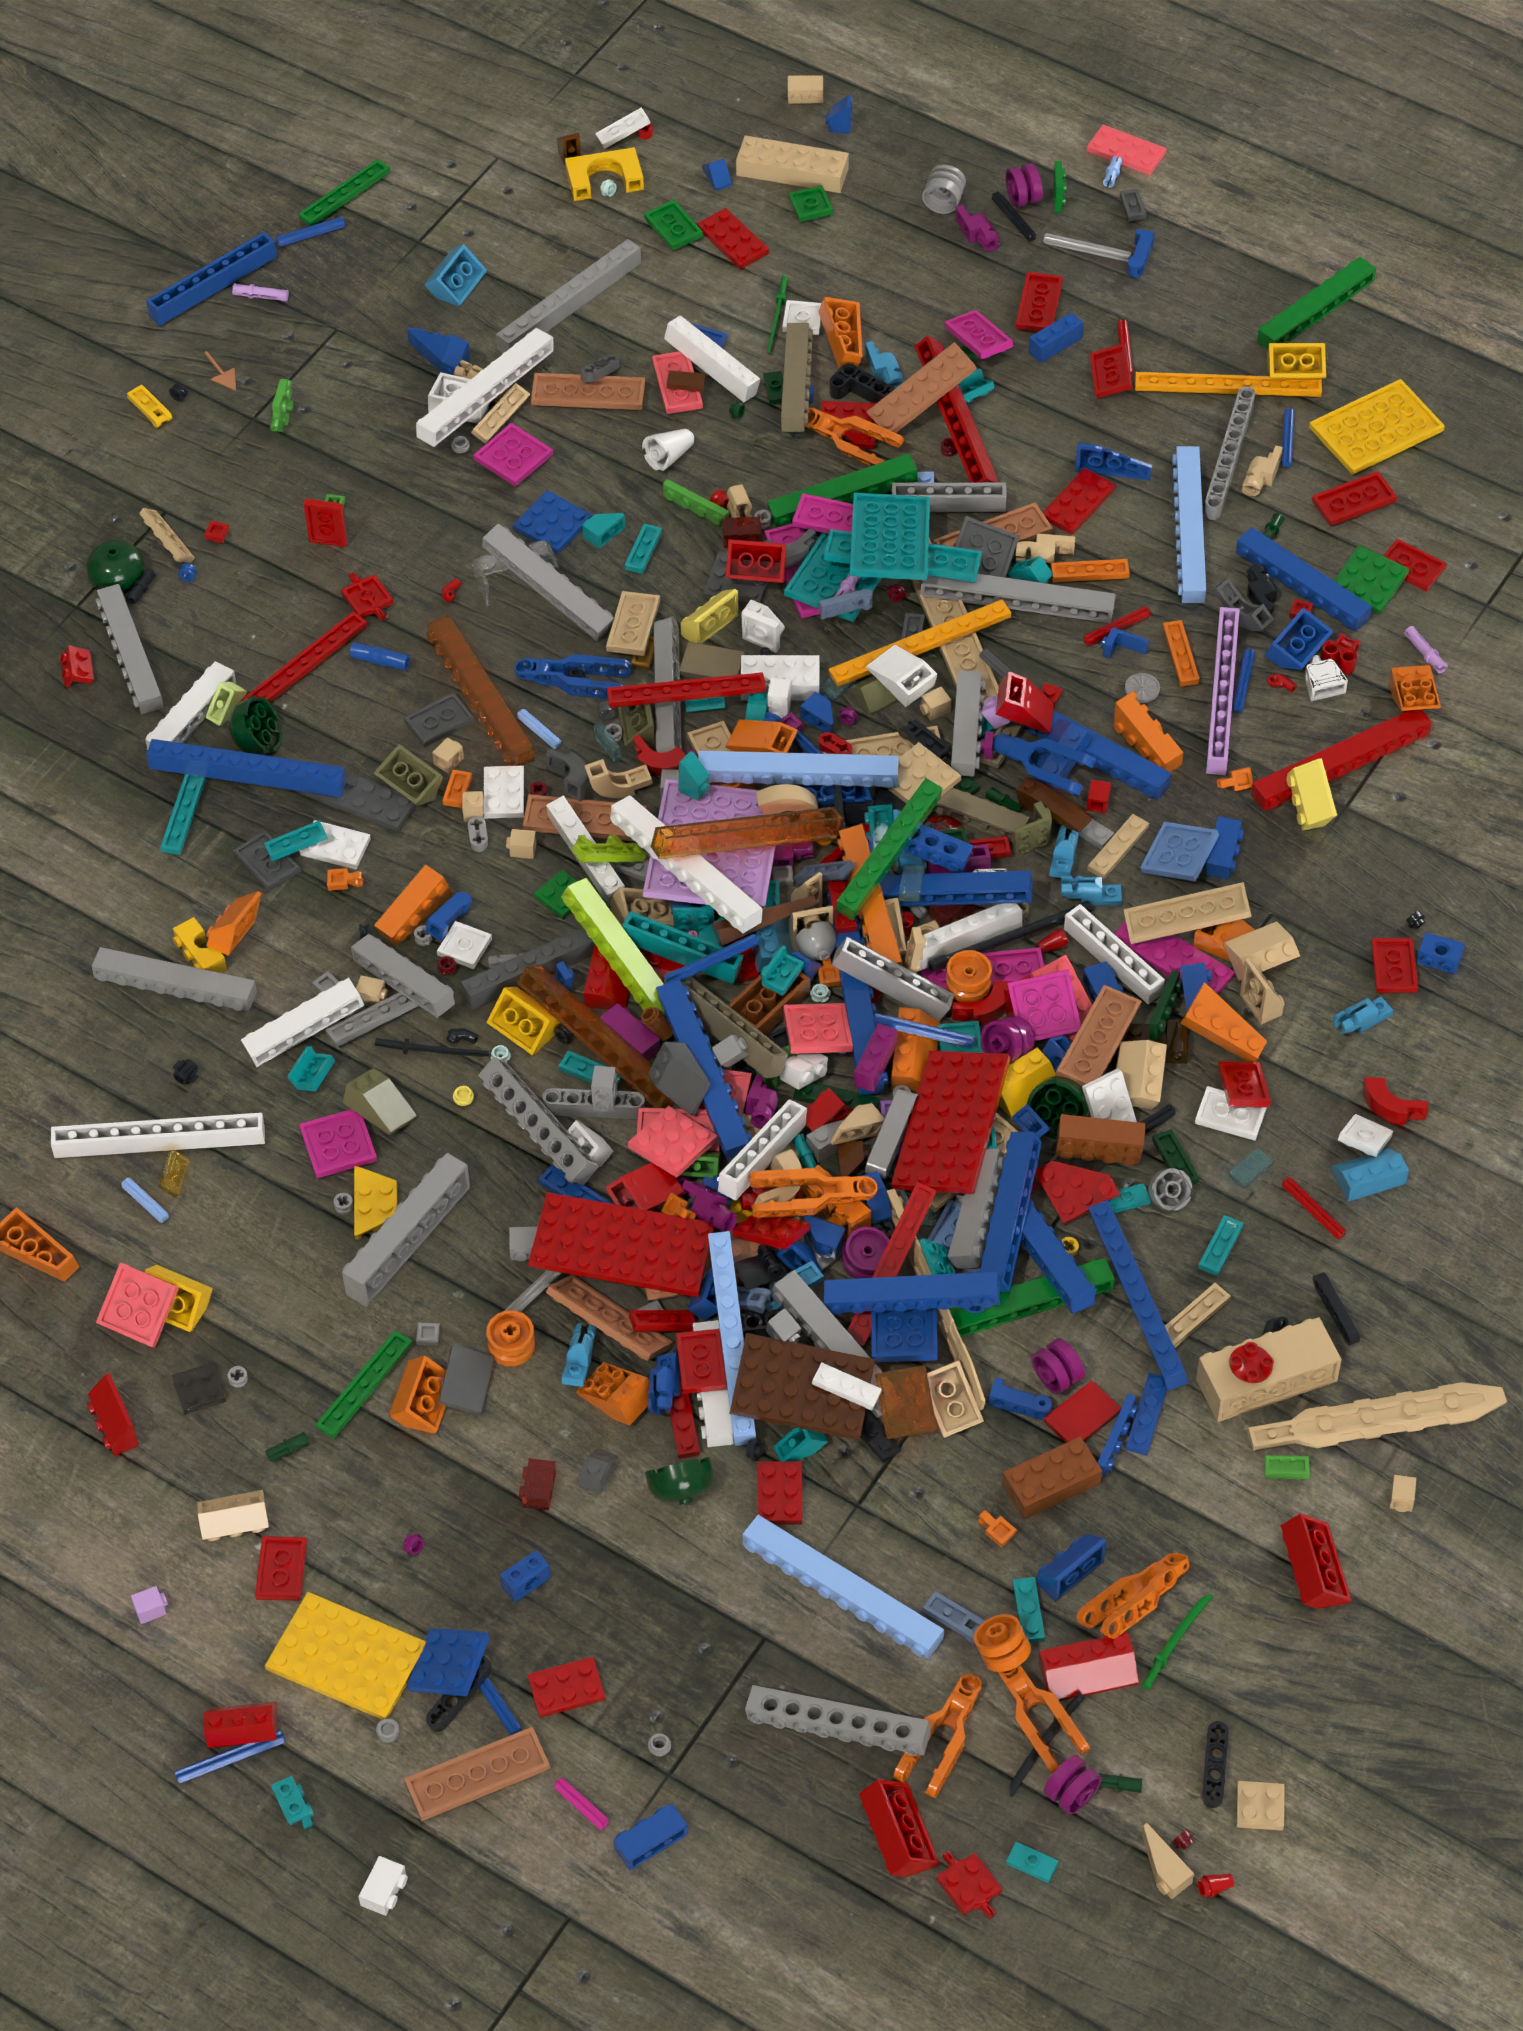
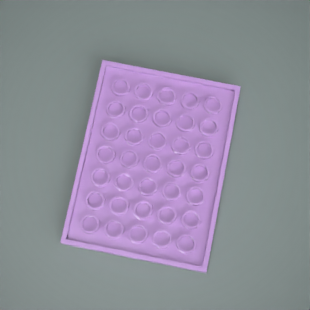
M666 779L658 820L741 889L762 909H765L782 812L767 818L758 806L756 792L759 790L710 785L708 794L703 795L697 801L678 791L677 780ZM650 855L643 897L707 905L700 896L693 893L686 884L679 881L672 872L666 870L658 860Z

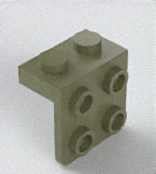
M1041 801L1034 804L1033 822L1014 830L1013 852L1015 855L1025 854L1032 849L1044 847L1051 843L1052 816L1050 810L1047 807L1045 808Z

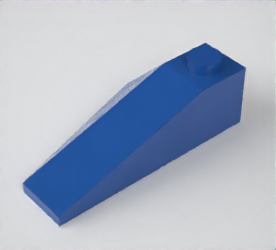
M413 327L407 329L409 343L441 373L454 375L456 366L462 367L460 365L461 360L471 363L469 342L450 334L441 336L439 332L430 334L424 329Z
M1082 442L1077 444L1075 472H1081L1086 468L1100 475L1150 480L1152 465L1098 444Z

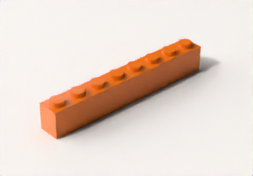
M862 824L840 830L841 838L837 839L840 850L845 851V856H842L843 861L851 860L855 865L848 876L849 882H851L871 854ZM879 884L858 913L860 919L864 918L865 924L862 925L865 937L869 936L870 939L867 942V946L876 953L904 967L881 885Z

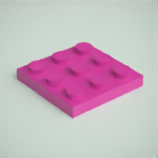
M510 423L473 456L476 462L516 487L553 455V449L513 423Z
M1069 969L1007 983L1014 1015L1023 1018L1030 1025L1034 1041L1079 1031L1081 1022Z
M352 1109L299 1124L316 1179L352 1169L354 1166L359 1167L377 1162V1156L365 1121L361 1115Z

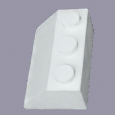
M440 372L428 394V411L430 412L436 408L443 400L447 399L471 379ZM490 402L467 421L478 424L487 415Z

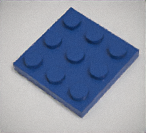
M547 490L513 524V530L559 555L582 531L583 523L590 519L592 514Z
M929 1308L924 1311L907 1309L903 1312L887 1310L882 1313L872 1311V1359H875V1362L938 1360L937 1308Z
M430 1628L425 1639L426 1643L414 1666L406 1687L410 1692L467 1696L490 1636L487 1632Z

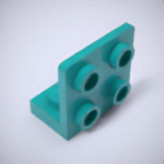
M702 904V907L673 908L674 928L688 933L693 930L699 934V931L709 926L710 923L715 922V909L710 905Z
M925 1238L919 1240L931 1275L956 1274L954 1268L949 1263L948 1251L944 1245Z

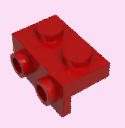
M68 646L60 656L64 686L69 687L72 681L92 684L94 676L90 650Z

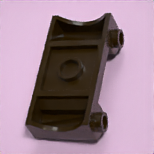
M1167 1020L1165 1030L1160 1033L1158 1040L1149 1039V1024L1131 1023L1121 1041L1150 1040L1166 1044L1165 1063L1187 1064L1188 1028L1181 1024L1182 1020ZM1118 1048L1110 1062H1117Z

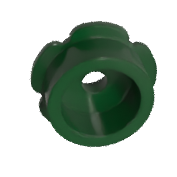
M736 401L730 405L729 414H731L733 419L742 418L745 412V405Z

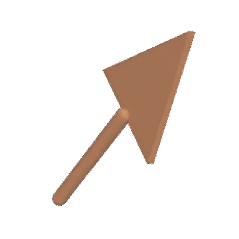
M205 351V355L220 372V375L210 380L236 391L235 368L223 372L212 356Z

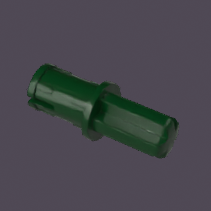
M1274 513L1270 522L1265 525L1263 535L1271 540L1274 535L1279 533V527L1285 520L1281 513Z
M993 787L989 788L985 794V798L999 806H1004L1017 813H1020L1023 809L1019 803L1010 799L1008 794L1004 795Z
M303 1431L301 1434L288 1440L283 1439L282 1443L267 1449L265 1452L269 1461L273 1462L287 1454L292 1455L293 1451L309 1445L310 1442Z
M1099 1773L1102 1777V1782L1099 1786L1101 1788L1118 1790L1117 1792L1123 1790L1141 1793L1143 1778L1124 1777L1122 1774L1116 1776Z

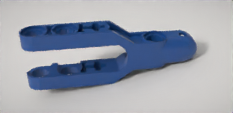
M574 654L562 660L524 658L515 664L514 671L515 675L521 680L535 681L541 685L558 686L571 696L608 699L607 688L624 685L612 683L611 681H592L588 678L568 677L565 675L568 674L569 670L578 668L583 670L584 674L626 678L630 675L632 665L625 659Z
M1003 733L993 738L992 747L996 752L1023 763L1027 773L1036 780L1076 796H1080L1083 790L1082 785L1036 767L1030 761L1033 751L1038 753L1049 752L1066 760L1069 758L1079 765L1085 764L1090 768H1093L1097 761L1092 756L1047 738L1031 743Z

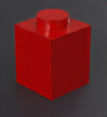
M1091 780L1087 798V811L1106 814L1111 783Z

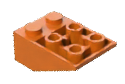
M1430 665L1391 668L1389 686L1392 698L1401 711L1441 708Z
M739 719L725 748L735 752L789 753L798 730L781 722Z
M1242 919L1200 928L1195 931L1193 946L1230 961L1223 943L1252 932L1255 929Z
M605 1362L585 1381L584 1386L576 1391L577 1395L615 1421L629 1426L648 1407V1399H650L648 1396L649 1380L647 1377Z

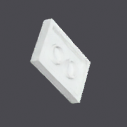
M524 766L484 767V819L524 818Z
M321 822L328 839L300 850L301 856L356 870L371 838L370 834Z
M1118 1068L1082 1086L1092 1118L1137 1122L1122 1071Z
M1207 1086L1195 1119V1124L1256 1141L1267 1107L1228 1106L1223 1090Z

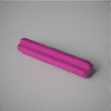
M564 1778L556 1781L554 1784L555 1789L599 1830H603L608 1826L609 1819Z

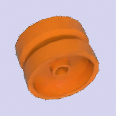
M974 950L960 951L949 959L946 970L947 991L953 993L954 999L959 1002L983 1000L991 989L992 967L989 959L981 952Z
M513 1310L503 1311L490 1319L487 1325L486 1336L488 1351L491 1356H494V1360L506 1367L518 1366L528 1361L535 1351L534 1326L530 1318L524 1313Z
M1001 1614L993 1616L978 1626L974 1633L973 1641L987 1669L993 1672L1012 1670L1020 1666L1031 1653L1030 1642L1019 1620L1013 1615Z

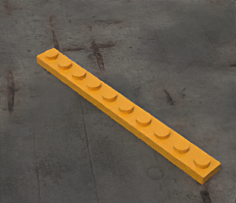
M1156 372L1135 373V391L1238 394L1240 388L1247 386L1254 389L1255 395L1322 396V378H1270L1269 376Z
M1003 599L832 667L829 669V675L836 686L840 687L872 674L866 666L893 645H897L917 656L1011 618V611Z

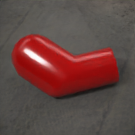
M457 578L442 587V598L444 601L451 602L454 600V591L461 586Z
M1283 674L1270 675L1267 678L1269 686L1284 687L1290 693L1297 687L1294 682Z

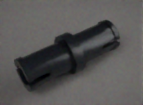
M145 569L139 580L133 583V588L125 597L129 603L136 604L141 595L147 592L149 584L156 577L153 570Z

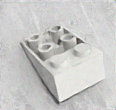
M893 645L866 666L905 707L935 685L937 673L924 660L897 645Z

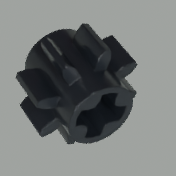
M190 1059L178 1060L173 1066L175 1069L173 1077L180 1084H193L199 1077L196 1074L198 1066Z

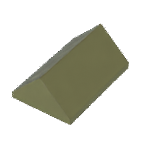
M874 675L849 687V690L870 716L899 702Z
M642 680L637 685L646 684V681ZM650 704L618 707L624 746L627 748L634 747L636 744L632 738L637 734L641 736L647 745L655 744Z
M400 744L373 773L416 806L435 800L443 778L439 772Z

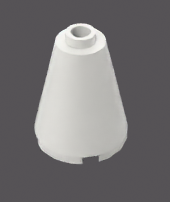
M688 429L649 435L643 440L642 450L645 449L646 451L644 457L654 470L660 469L664 471L694 444V435Z

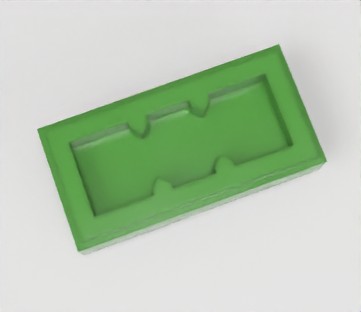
M1265 1455V1479L1309 1480V1456Z

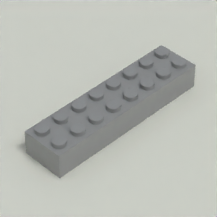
M446 1153L443 1158H439L430 1173H426L423 1176L421 1183L410 1191L408 1198L397 1206L394 1214L390 1218L385 1219L380 1230L377 1233H373L369 1242L364 1248L362 1247L358 1250L356 1257L351 1263H347L344 1266L342 1275L347 1296L365 1307L369 1305L468 1191L470 1182L467 1164L449 1153Z

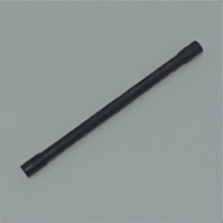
M1089 901L1080 903L1087 911L1092 912V906ZM1079 904L953 953L928 960V967L931 972L947 967L949 959L960 951L974 950L982 953L1064 922L1065 915Z

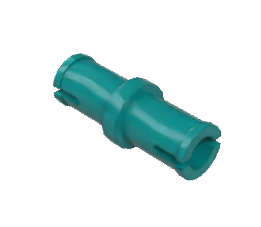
M803 1134L796 1135L792 1142L798 1153L797 1158L802 1162L804 1168H815L817 1164L813 1158V1150L809 1149Z

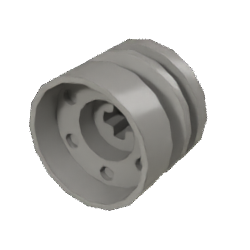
M950 165L934 167L929 174L927 184L922 193L924 204L936 213L947 214L955 211L966 186L964 174L959 169Z

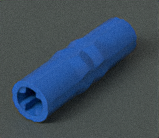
M353 642L350 649L351 658L404 671L408 669L410 664V655L386 648Z

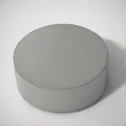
M393 1719L381 1720L376 1727L378 1739L384 1743L394 1742L400 1734L398 1723Z

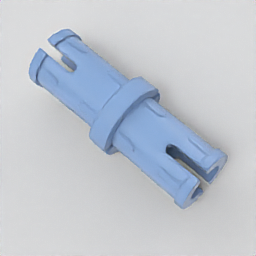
M1117 156L1111 158L1110 165L1105 172L1104 186H1107L1108 182H1110L1108 188L1114 186L1115 180L1120 174L1121 157H1119L1118 161H1116Z

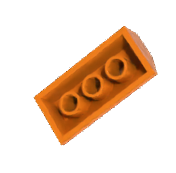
M899 1007L898 1018L934 1027L940 1024L939 1021L921 1009ZM897 1031L891 1090H894L896 1086L905 1085L911 1091L918 1092L929 1050L937 1051L938 1040Z

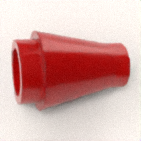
M1056 929L1038 942L1037 946L1038 948L1041 947V953L1043 954L1048 951L1065 948L1069 941L1063 929Z
M1230 1873L1203 1875L1202 1878L1197 1880V1887L1202 1897L1212 1898L1234 1887V1880Z

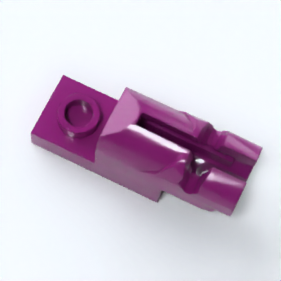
M963 204L956 206L955 220L969 243L978 241L986 251L996 250L1000 245L998 242L1000 238L988 219L983 214L971 216Z
M801 837L800 841H797L796 838L777 840L773 866L792 865V869H794V859L801 860L813 857L812 837Z
M756 1075L747 1096L746 1114L751 1115L750 1122L754 1127L762 1129L774 1116L778 1106V1097L774 1090L767 1089V1085L764 1084V1077Z
M684 1181L682 1188L689 1191V1196L695 1198L692 1212L697 1214L696 1217L707 1221L708 1224L713 1223L714 1227L722 1231L731 1232L736 1225L737 1216L725 1207L728 1198L699 1183Z

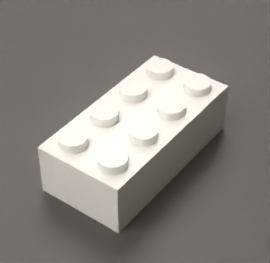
M741 655V674L763 672L766 691H769L771 678L791 680V701H806L814 692L819 694V655ZM749 694L741 695V700L749 699Z

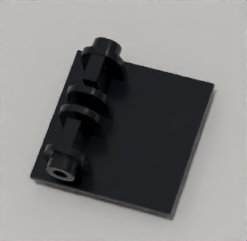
M760 1244L757 1249L758 1255L734 1262V1267L746 1290L776 1282L787 1276L773 1250L770 1251L768 1245Z

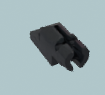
M1258 563L1246 571L1248 574L1246 577L1249 581L1247 597L1252 604H1264L1272 615L1274 611L1272 603L1277 599L1278 589L1271 580V576L1265 574L1267 571L1264 566Z

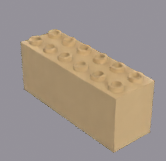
M1320 1317L1306 1319L1294 1326H1286L1274 1333H1265L1253 1340L1247 1339L1235 1346H1226L1214 1353L1204 1354L1199 1358L1196 1381L1216 1421L1220 1422L1337 1382L1342 1359ZM1247 1342H1254L1257 1346L1263 1348L1274 1360L1270 1376L1259 1383H1248L1238 1379L1232 1373L1229 1366L1230 1355L1236 1348L1245 1345Z

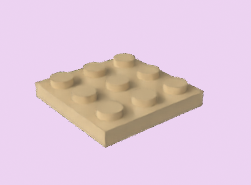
M918 742L899 757L898 787H889L887 789L907 804L925 778L943 788L942 796L961 781V775Z

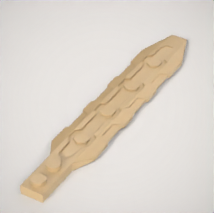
M891 1189L886 1192L892 1212V1220L896 1227L904 1211V1204L901 1196L897 1195L895 1189ZM915 1236L907 1253L908 1258L917 1276L931 1275L923 1250ZM937 1308L938 1325L954 1361L959 1360L977 1406L982 1410L984 1409L985 1398L970 1355L949 1309Z
M1460 1382L1419 1392L1396 1393V1396L1372 1400L1369 1398L1354 1401V1403L1338 1406L1309 1408L1289 1421L1248 1427L1247 1433L1253 1451L1295 1443L1322 1448L1338 1445L1339 1442L1363 1438L1368 1440L1391 1433L1414 1432L1437 1425H1454L1475 1421L1506 1404L1507 1400L1502 1387Z

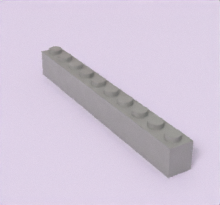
M629 239L625 240L496 334L497 350L501 353L508 351L515 343L519 342L535 328L545 333L640 265L641 248Z
M978 574L976 582L927 575V580H922L920 596L951 601L962 600L965 603L989 605L1003 599L1007 607L1013 610L1111 623L1115 601L1114 593Z

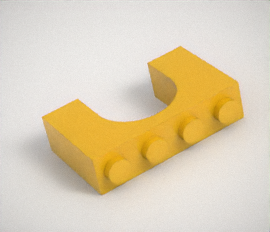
M635 147L565 158L566 174L574 201L591 199L589 178L599 171L607 170L619 174L623 179L626 193L644 190L643 174Z

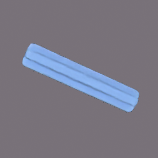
M522 709L517 713L518 719L553 749L561 747V739L526 709Z
M126 1178L122 1181V1188L160 1223L168 1220V1212L131 1178Z

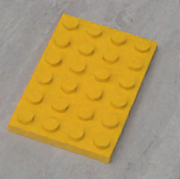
M1402 379L1309 422V428L1352 475L1431 438L1445 429V425Z
M307 1592L265 1664V1670L383 1720L389 1718L404 1691L426 1641Z

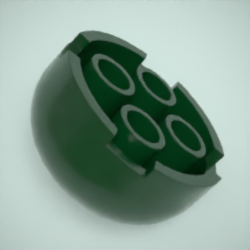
M122 540L106 541L98 545L90 553L87 560L88 579L96 591L119 584L124 595V592L133 588V583L139 580L145 570L144 560L140 551L134 545Z
M252 696L237 703L230 713L229 731L237 747L245 753L267 755L277 751L281 746L283 732L278 733L279 726L277 721L280 718L276 710L263 697ZM275 732L276 742L272 747L266 749L265 746L272 742L271 734Z
M1053 1076L1043 1080L1032 1090L1028 1097L1027 1104L1042 1120L1049 1119L1053 1114L1056 1115L1052 1121V1127L1056 1132H1058L1061 1114L1083 1117L1091 1116L1082 1086L1066 1077ZM1048 1131L1045 1134H1043L1044 1136L1057 1140V1134H1053Z
M710 1457L701 1459V1463L698 1462V1459L665 1466L657 1469V1473H655V1470L646 1471L645 1475L650 1492L655 1498L663 1502L679 1501L680 1505L692 1503V1498L705 1493L712 1484L713 1469Z

